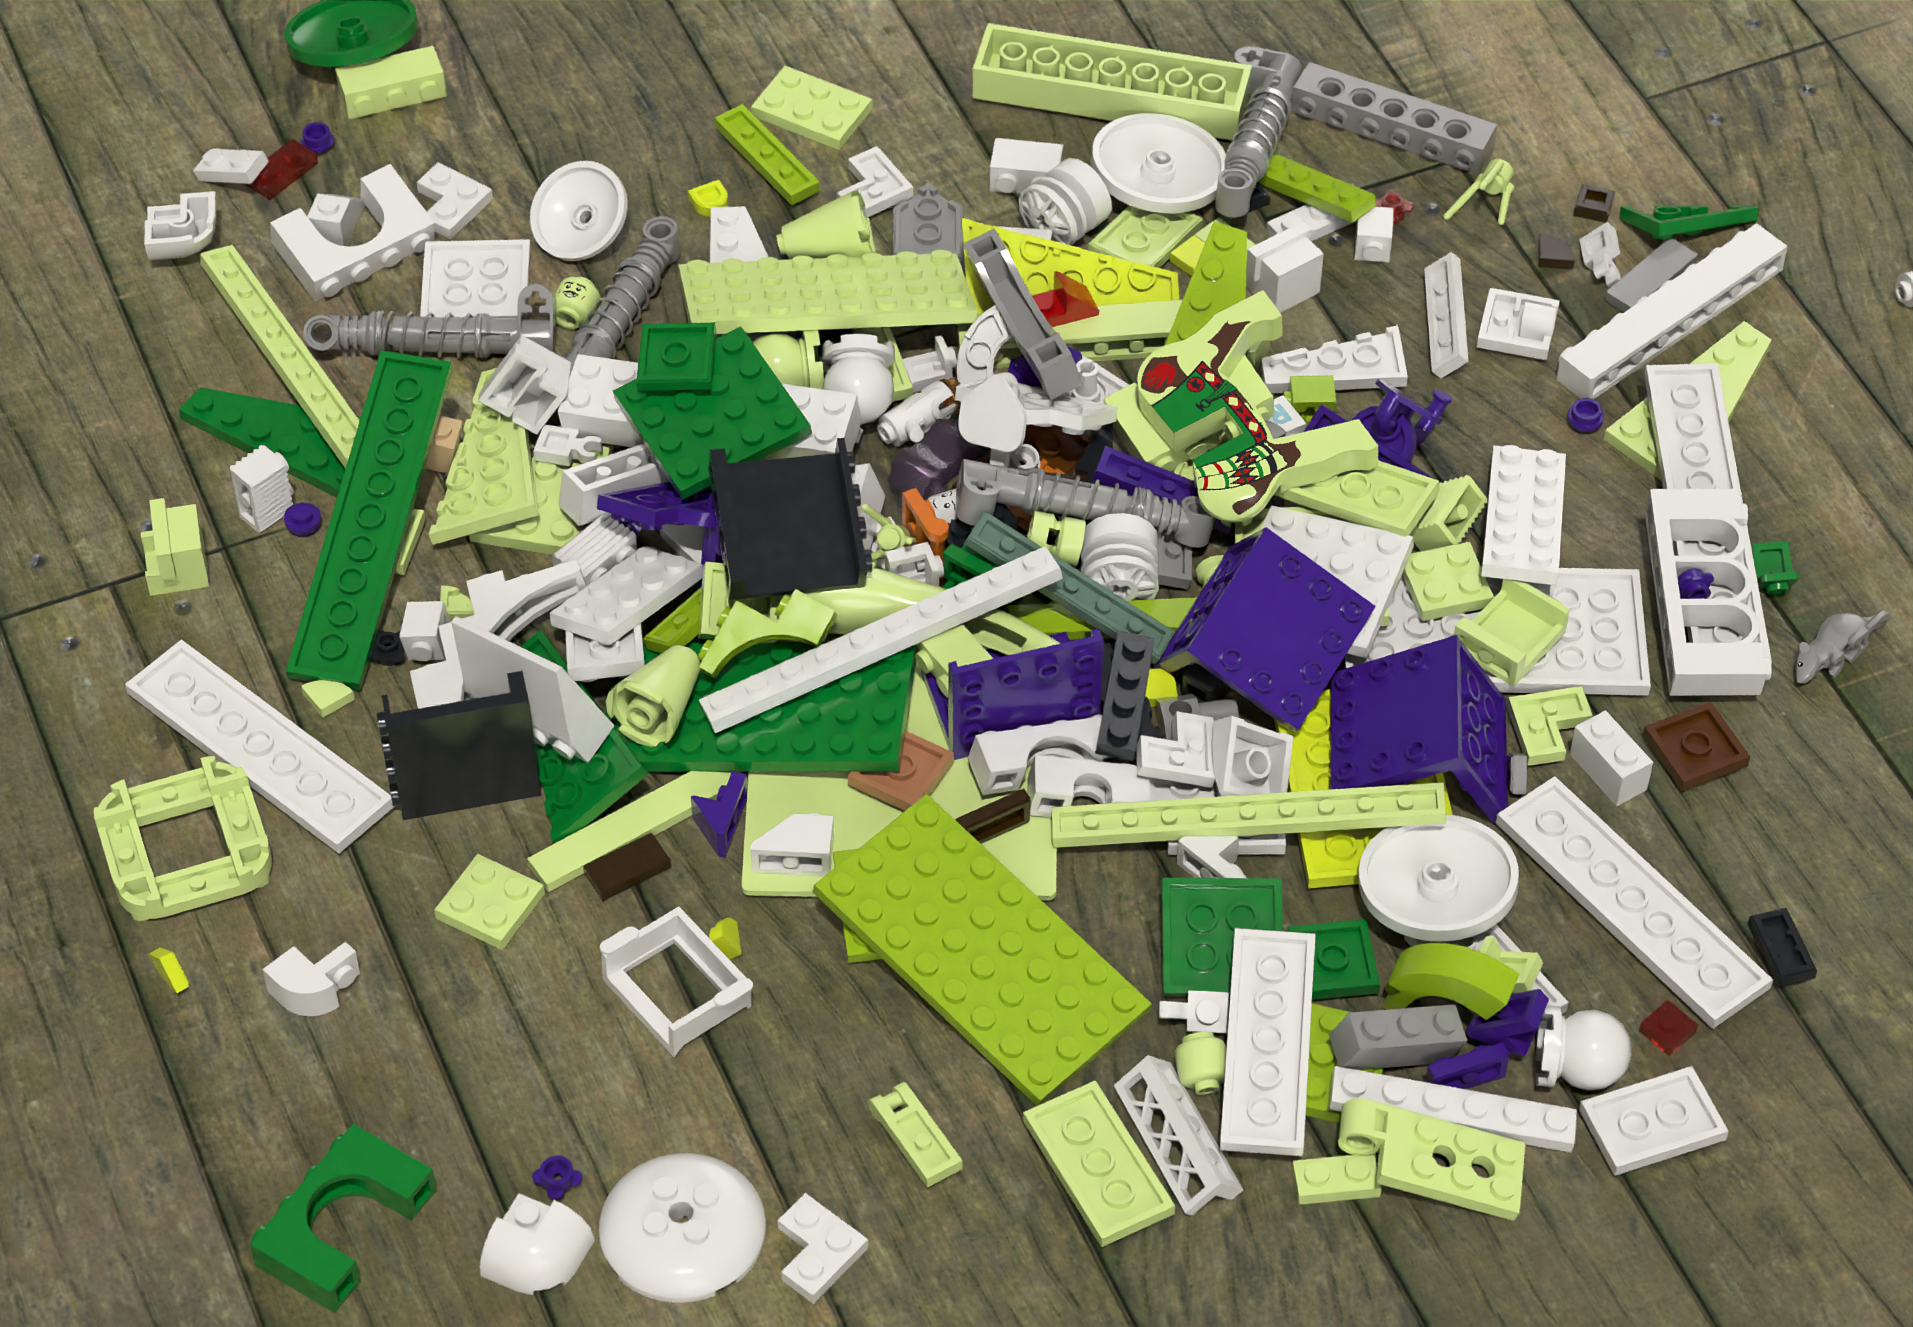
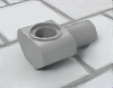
M1193 694L1156 699L1158 724L1163 739L1173 741L1172 719L1176 711L1213 717V723L1215 720L1229 716L1239 718L1235 698L1198 703L1197 698Z

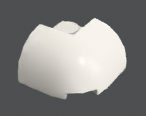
M215 191L180 194V204L147 207L144 245L149 260L185 258L201 252L211 242L216 227Z
M518 1194L504 1218L500 1219L497 1217L489 1231L481 1255L480 1275L514 1291L533 1295L534 1291L550 1289L560 1283L565 1286L575 1275L595 1242L594 1235L589 1225L581 1216L560 1202L554 1200L551 1206Z

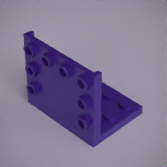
M1265 527L1229 547L1178 626L1161 658L1153 667L1171 673L1175 670L1181 671L1186 665L1192 666L1196 662L1292 732L1299 730L1376 606Z
M1091 630V637L1074 641L1069 640L1067 632L1049 635L1061 644L1012 655H1006L992 648L987 649L986 651L993 659L959 667L956 661L948 662V698L940 690L935 676L931 672L925 673L921 669L924 683L948 749L954 752V760L968 757L975 736L987 731L1000 732L1017 729L1025 725L1039 726L1052 724L1058 720L1072 721L1085 719L1092 715H1100L1103 638L1100 630Z
M1457 635L1334 672L1332 676L1331 790L1395 786L1451 770L1457 777L1462 790L1468 791L1472 796L1477 809L1480 812H1484L1491 822L1496 825L1497 814L1508 807L1506 699Z

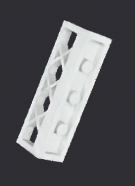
M1147 1055L1113 1085L1185 1214L1193 1216L1215 1196L1233 1200L1243 1191L1242 1186L1187 1090L1180 1083L1179 1077L1170 1062ZM1141 1078H1144L1147 1083L1144 1102L1136 1101L1130 1090ZM1154 1109L1162 1110L1165 1115L1162 1134L1154 1133L1151 1128ZM1172 1141L1180 1142L1183 1147L1180 1166L1172 1165L1169 1160ZM1190 1173L1198 1174L1205 1186L1192 1199L1187 1192Z

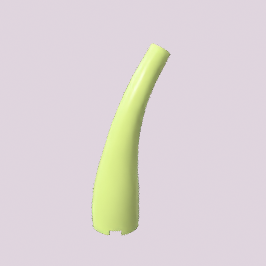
M872 567V572L867 573L865 586L862 588L804 594L836 611L837 618L828 634H848L947 589ZM997 608L962 623L981 645L1006 655L1061 644L1032 625Z

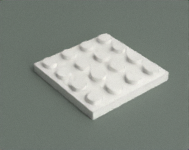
M1271 505L1261 529L1267 527L1376 606L1347 654L1367 658L1414 547L1413 536L1407 535L1403 537L1382 529Z

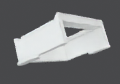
M680 907L675 908L639 931L635 927H626L600 944L602 980L673 1057L676 1056L686 1043L744 1007L748 1009L751 1007L752 981L747 979ZM675 944L715 986L719 993L712 1000L672 1024L626 972L670 945Z

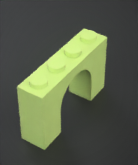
M1244 355L1229 379L1246 394L1262 418L1269 420L1275 415L1273 395ZM1135 382L1103 398L1104 404L1118 407L1116 422H1113V429L1131 456L1170 472L1178 464L1190 459L1193 460L1206 453L1207 450L1227 442L1224 429H1221L1175 453L1142 413L1139 404L1138 386Z

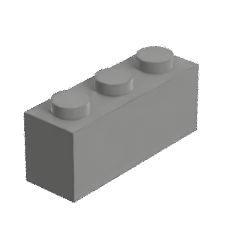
M1456 1005L1350 1012L1329 1034L1338 1066L1354 1070L1433 1064L1442 1057L1452 1058L1467 1042Z

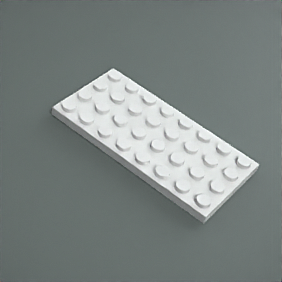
M1559 568L1557 585L1528 582L1534 588L1551 598L1559 600L1564 606L1569 608L1566 633L1515 687L1483 669L1500 692L1539 693L1582 686L1585 694L1649 695L1651 684L1639 569ZM1401 575L1388 606L1390 626H1380L1367 658L1346 653L1344 669L1454 636L1455 625L1463 617L1472 621L1483 609L1421 621ZM1486 577L1495 597L1501 591L1503 579Z

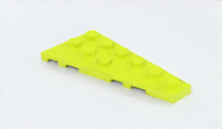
M961 218L963 244L992 229L996 230L1031 295L1054 290V271H1058L1087 286L1097 306L1180 300L1177 272ZM964 249L966 281L975 302L977 314H983L994 305L974 274Z

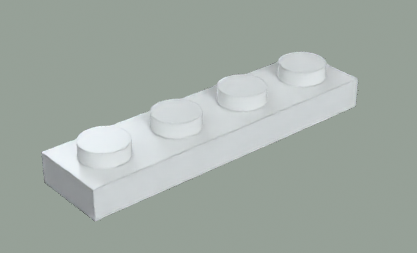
M1452 252L1424 268L1431 369L1439 378L1459 369L1468 362L1460 258Z

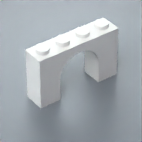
M391 164L360 178L361 200L382 227L379 234L365 244L359 246H340L331 243L317 231L301 208L270 222L271 243L314 302L324 297L334 296L342 288L354 282H362L372 273L384 267H392L402 258L414 252L424 251L425 242L434 241V221Z

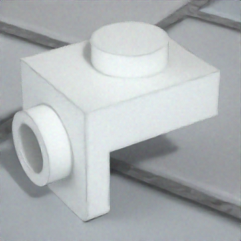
M942 335L935 337L936 351L902 359L913 387V393L920 391L935 381L943 382L945 385L953 383L952 368L957 366V359L953 347L946 346Z
M928 542L899 547L885 552L886 571L915 580L925 578L928 584L939 587V578L944 577L943 563L939 555H933Z

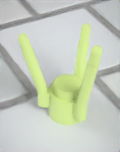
M1502 159L1492 160L1483 174H1479L1476 181L1444 214V220H1449L1480 189L1492 195L1502 193L1498 224L1503 225L1510 194L1514 189V185L1510 182L1514 174L1511 165Z
M862 504L861 509L882 527L877 534L879 549L871 553L872 562L878 559H885L886 551L916 544V538L911 537L905 527L892 524L889 518L884 517L867 504Z

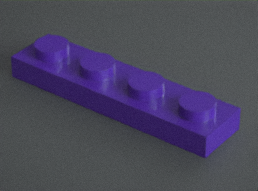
M1105 446L1092 479L1094 481L1098 479L1099 483L1114 488L1115 484L1118 483L1119 489L1127 490L1129 495L1134 494L1135 487L1149 489L1154 495L1159 496V501L1162 497L1168 498V503L1171 499H1177L1178 504L1180 500L1183 501L1186 497L1198 496L1193 480L1108 446ZM1215 518L1213 528L1229 534L1234 523L1227 527L1221 523V520Z

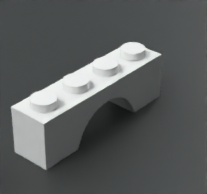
M1099 714L1085 719L1072 721L1058 720L1052 724L1039 726L1025 725L1017 729L1000 732L987 731L975 736L968 756L982 795L1018 790L1026 768L1032 764L1035 755H1055L1062 758L1081 760L1092 759L1099 762L1118 764L1128 763L1129 761L1095 754L1102 716Z

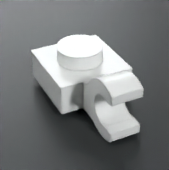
M1606 222L1579 240L1584 265L1594 271L1596 278L1599 279L1604 276L1606 285L1610 287L1621 279L1620 273L1612 260L1621 253L1616 228Z
M1188 991V1003L1160 1001L1159 1018L1187 1019L1186 1032L1227 1033L1229 992Z

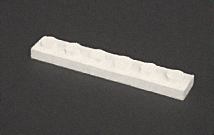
M1337 1066L1334 1067L1332 1072L1328 1108L1330 1110L1342 1112V1106L1346 1101L1363 1098L1525 1142L1526 1145L1570 1153L1575 1145L1577 1109Z

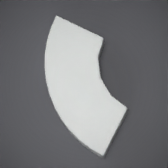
M996 305L985 311L975 320L962 340L956 366L958 385L986 379L994 375V357L1001 345L1012 337Z

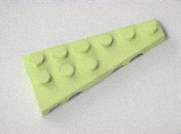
M1745 321L1690 363L1718 364L1728 423L1734 414V409L1738 402H1741L1749 382L1756 375L1771 345L1769 337ZM1647 397L1605 430L1604 440L1662 481Z
M496 368L481 373L472 400L474 409L471 418L465 421L463 428L465 436L463 442L458 443L445 482L447 491L444 500L439 501L436 510L438 519L436 525H431L428 534L433 545L539 515L528 430L512 422L513 413L510 417H507L478 401L479 392L491 378Z

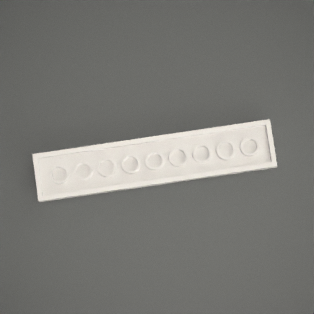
M1718 364L1646 365L1644 377L1663 489H1739L1741 503H1743ZM1746 525L1742 526L1746 535V546L1741 563L1750 571L1753 579L1752 591L1747 606L1754 611L1760 623L1756 642L1763 643L1764 656L1769 657L1771 660ZM1672 541L1675 556L1725 555L1730 553L1725 546L1713 541ZM1711 583L1709 587L1711 595L1707 599H1726L1737 595L1730 588L1722 584ZM1687 626L1689 643L1737 642L1743 640L1737 631L1728 627Z

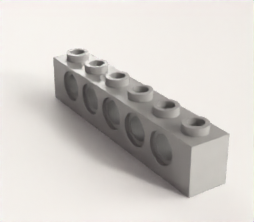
M1311 62L1308 63L1293 87L1291 112L1478 175L1495 147L1498 124Z

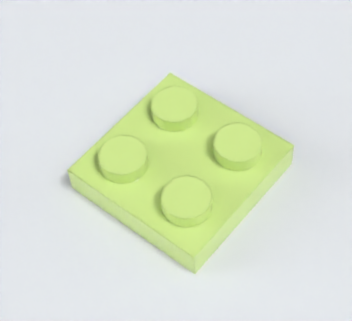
M1470 542L1411 553L1402 573L1421 621L1484 609L1494 598L1486 577L1481 576L1482 568Z
M477 854L434 909L436 919L503 950L544 896V884Z

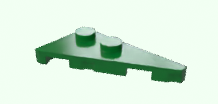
M1631 205L1620 206V220L1651 233L1655 239L1667 240L1673 238V234L1697 235L1703 229L1758 221L1759 207L1730 205L1729 210L1708 213V205H1655L1653 214H1645L1632 208Z

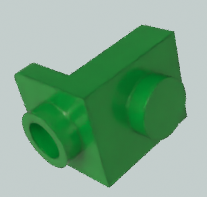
M1788 541L1751 544L1759 590L1766 589L1767 594L1788 592L1789 587L1799 580L1798 572L1792 571Z

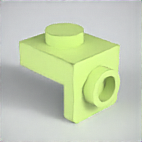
M1490 936L1485 937L1479 951L1497 959L1520 974L1512 993L1532 990L1543 965L1538 953L1502 951L1496 938Z

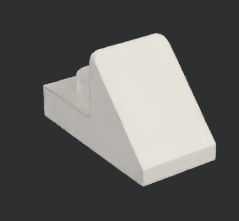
M1184 836L1178 841L1177 865L1194 878H1247L1242 870L1233 864L1238 856V837Z

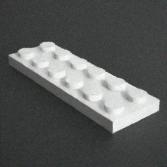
M1514 445L1493 446L1481 576L1557 585L1566 454L1548 449L1540 451L1521 449Z
M1235 928L1220 1150L1303 1156L1315 934Z

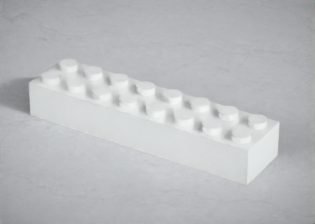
M578 354L569 378L567 396L561 402L558 409L561 426L563 428L579 430L580 439L587 436H596L602 440V443L626 447L644 444L615 401L613 390L637 379L638 363ZM782 384L810 423L812 434L761 460L835 454L837 438H845L847 452L853 450L862 421L857 394Z

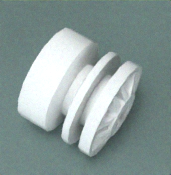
M1073 158L1062 161L1046 173L1045 177L1038 179L1033 185L1023 190L1019 197V209L1026 226L1033 229H1050L1052 231V241L1067 245H1073L1075 241L1085 235V232L1098 226L1109 217L1112 210L1110 194L1100 176L1088 164Z
M1117 513L1095 518L1085 526L1081 550V572L1126 601L1154 599L1159 591L1158 536L1153 525L1139 516Z

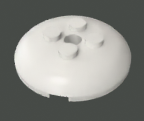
M694 1153L660 1156L648 1160L629 1171L609 1193L599 1219V1240L605 1261L607 1260L618 1274V1279L627 1287L643 1296L673 1303L708 1299L716 1296L715 1291L729 1285L733 1281L738 1283L756 1263L762 1251L766 1235L763 1204L749 1180L737 1169L719 1159ZM684 1216H687V1219L689 1220L684 1223L675 1222L679 1219H683Z

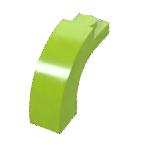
M1447 943L1419 944L1401 952L1394 970L1385 985L1388 995L1382 1007L1386 1010L1403 1009L1420 997L1439 996L1456 1001L1485 1020H1488L1507 1005L1520 974L1497 959L1467 947Z

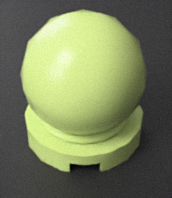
M803 330L802 338L799 341L788 334L771 333L759 337L753 342L782 384L822 389L824 373L823 362L818 360V345H820L818 330Z

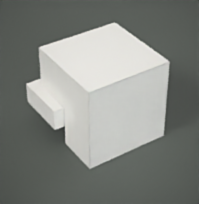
M1305 221L1249 248L1247 251L1246 287L1253 294L1264 290L1280 313L1320 293L1324 253L1311 242L1313 229Z
M521 335L479 392L478 401L507 417H510L513 413L512 422L537 435L567 396L571 362Z

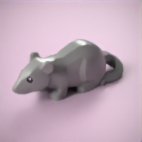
M1882 610L1871 617H1862L1852 613H1840L1828 617L1822 623L1815 640L1810 644L1802 642L1798 646L1799 655L1796 658L1795 666L1797 682L1807 683L1823 668H1827L1829 676L1835 678L1841 672L1844 660L1846 659L1850 663L1855 661L1869 645L1868 637L1871 631L1886 624L1891 619V615L1887 611Z

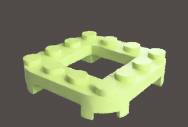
M215 756L200 758L202 768L131 788L126 787L125 780L118 781L110 786L112 792L101 801L98 807H94L97 830L118 900L122 907L131 913L134 920L147 921L149 919L170 916L248 893L255 888L265 886L269 882L272 856L268 837L265 834L253 798L248 776L241 766L237 768L227 763L217 762ZM214 806L230 856L154 877L139 827Z

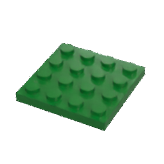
M741 326L716 338L711 389L638 390L637 379L613 390L615 401L682 500L711 486L708 471L710 450L725 449L727 463L759 461L812 434L810 423Z

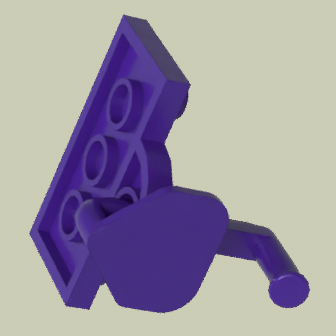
M1377 379L1375 384L1386 395L1379 406H1371L1360 411L1351 421L1359 419L1377 443L1379 461L1433 478L1412 464L1411 461L1416 451V446L1426 440L1436 423L1441 424L1443 419L1440 417L1448 403L1453 401V398L1442 390H1434L1432 392L1433 398L1426 408L1392 385ZM1321 404L1304 432L1349 421L1329 407ZM1415 412L1422 415L1416 425L1410 421Z
M670 481L598 494L596 509L611 513V518L614 520H634L640 522V527L643 529L660 530L662 525L688 524L705 527L701 564L704 566L705 562L723 563L711 486L683 500ZM702 579L699 580V589L702 587Z

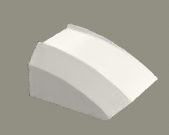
M1235 716L1215 720L1212 735V757L1219 796L1287 792L1293 736L1283 732L1277 733L1244 722V719Z

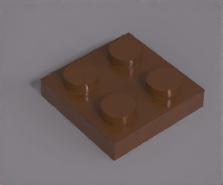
M1712 702L1644 727L1643 737L1681 791L1749 765L1750 755Z

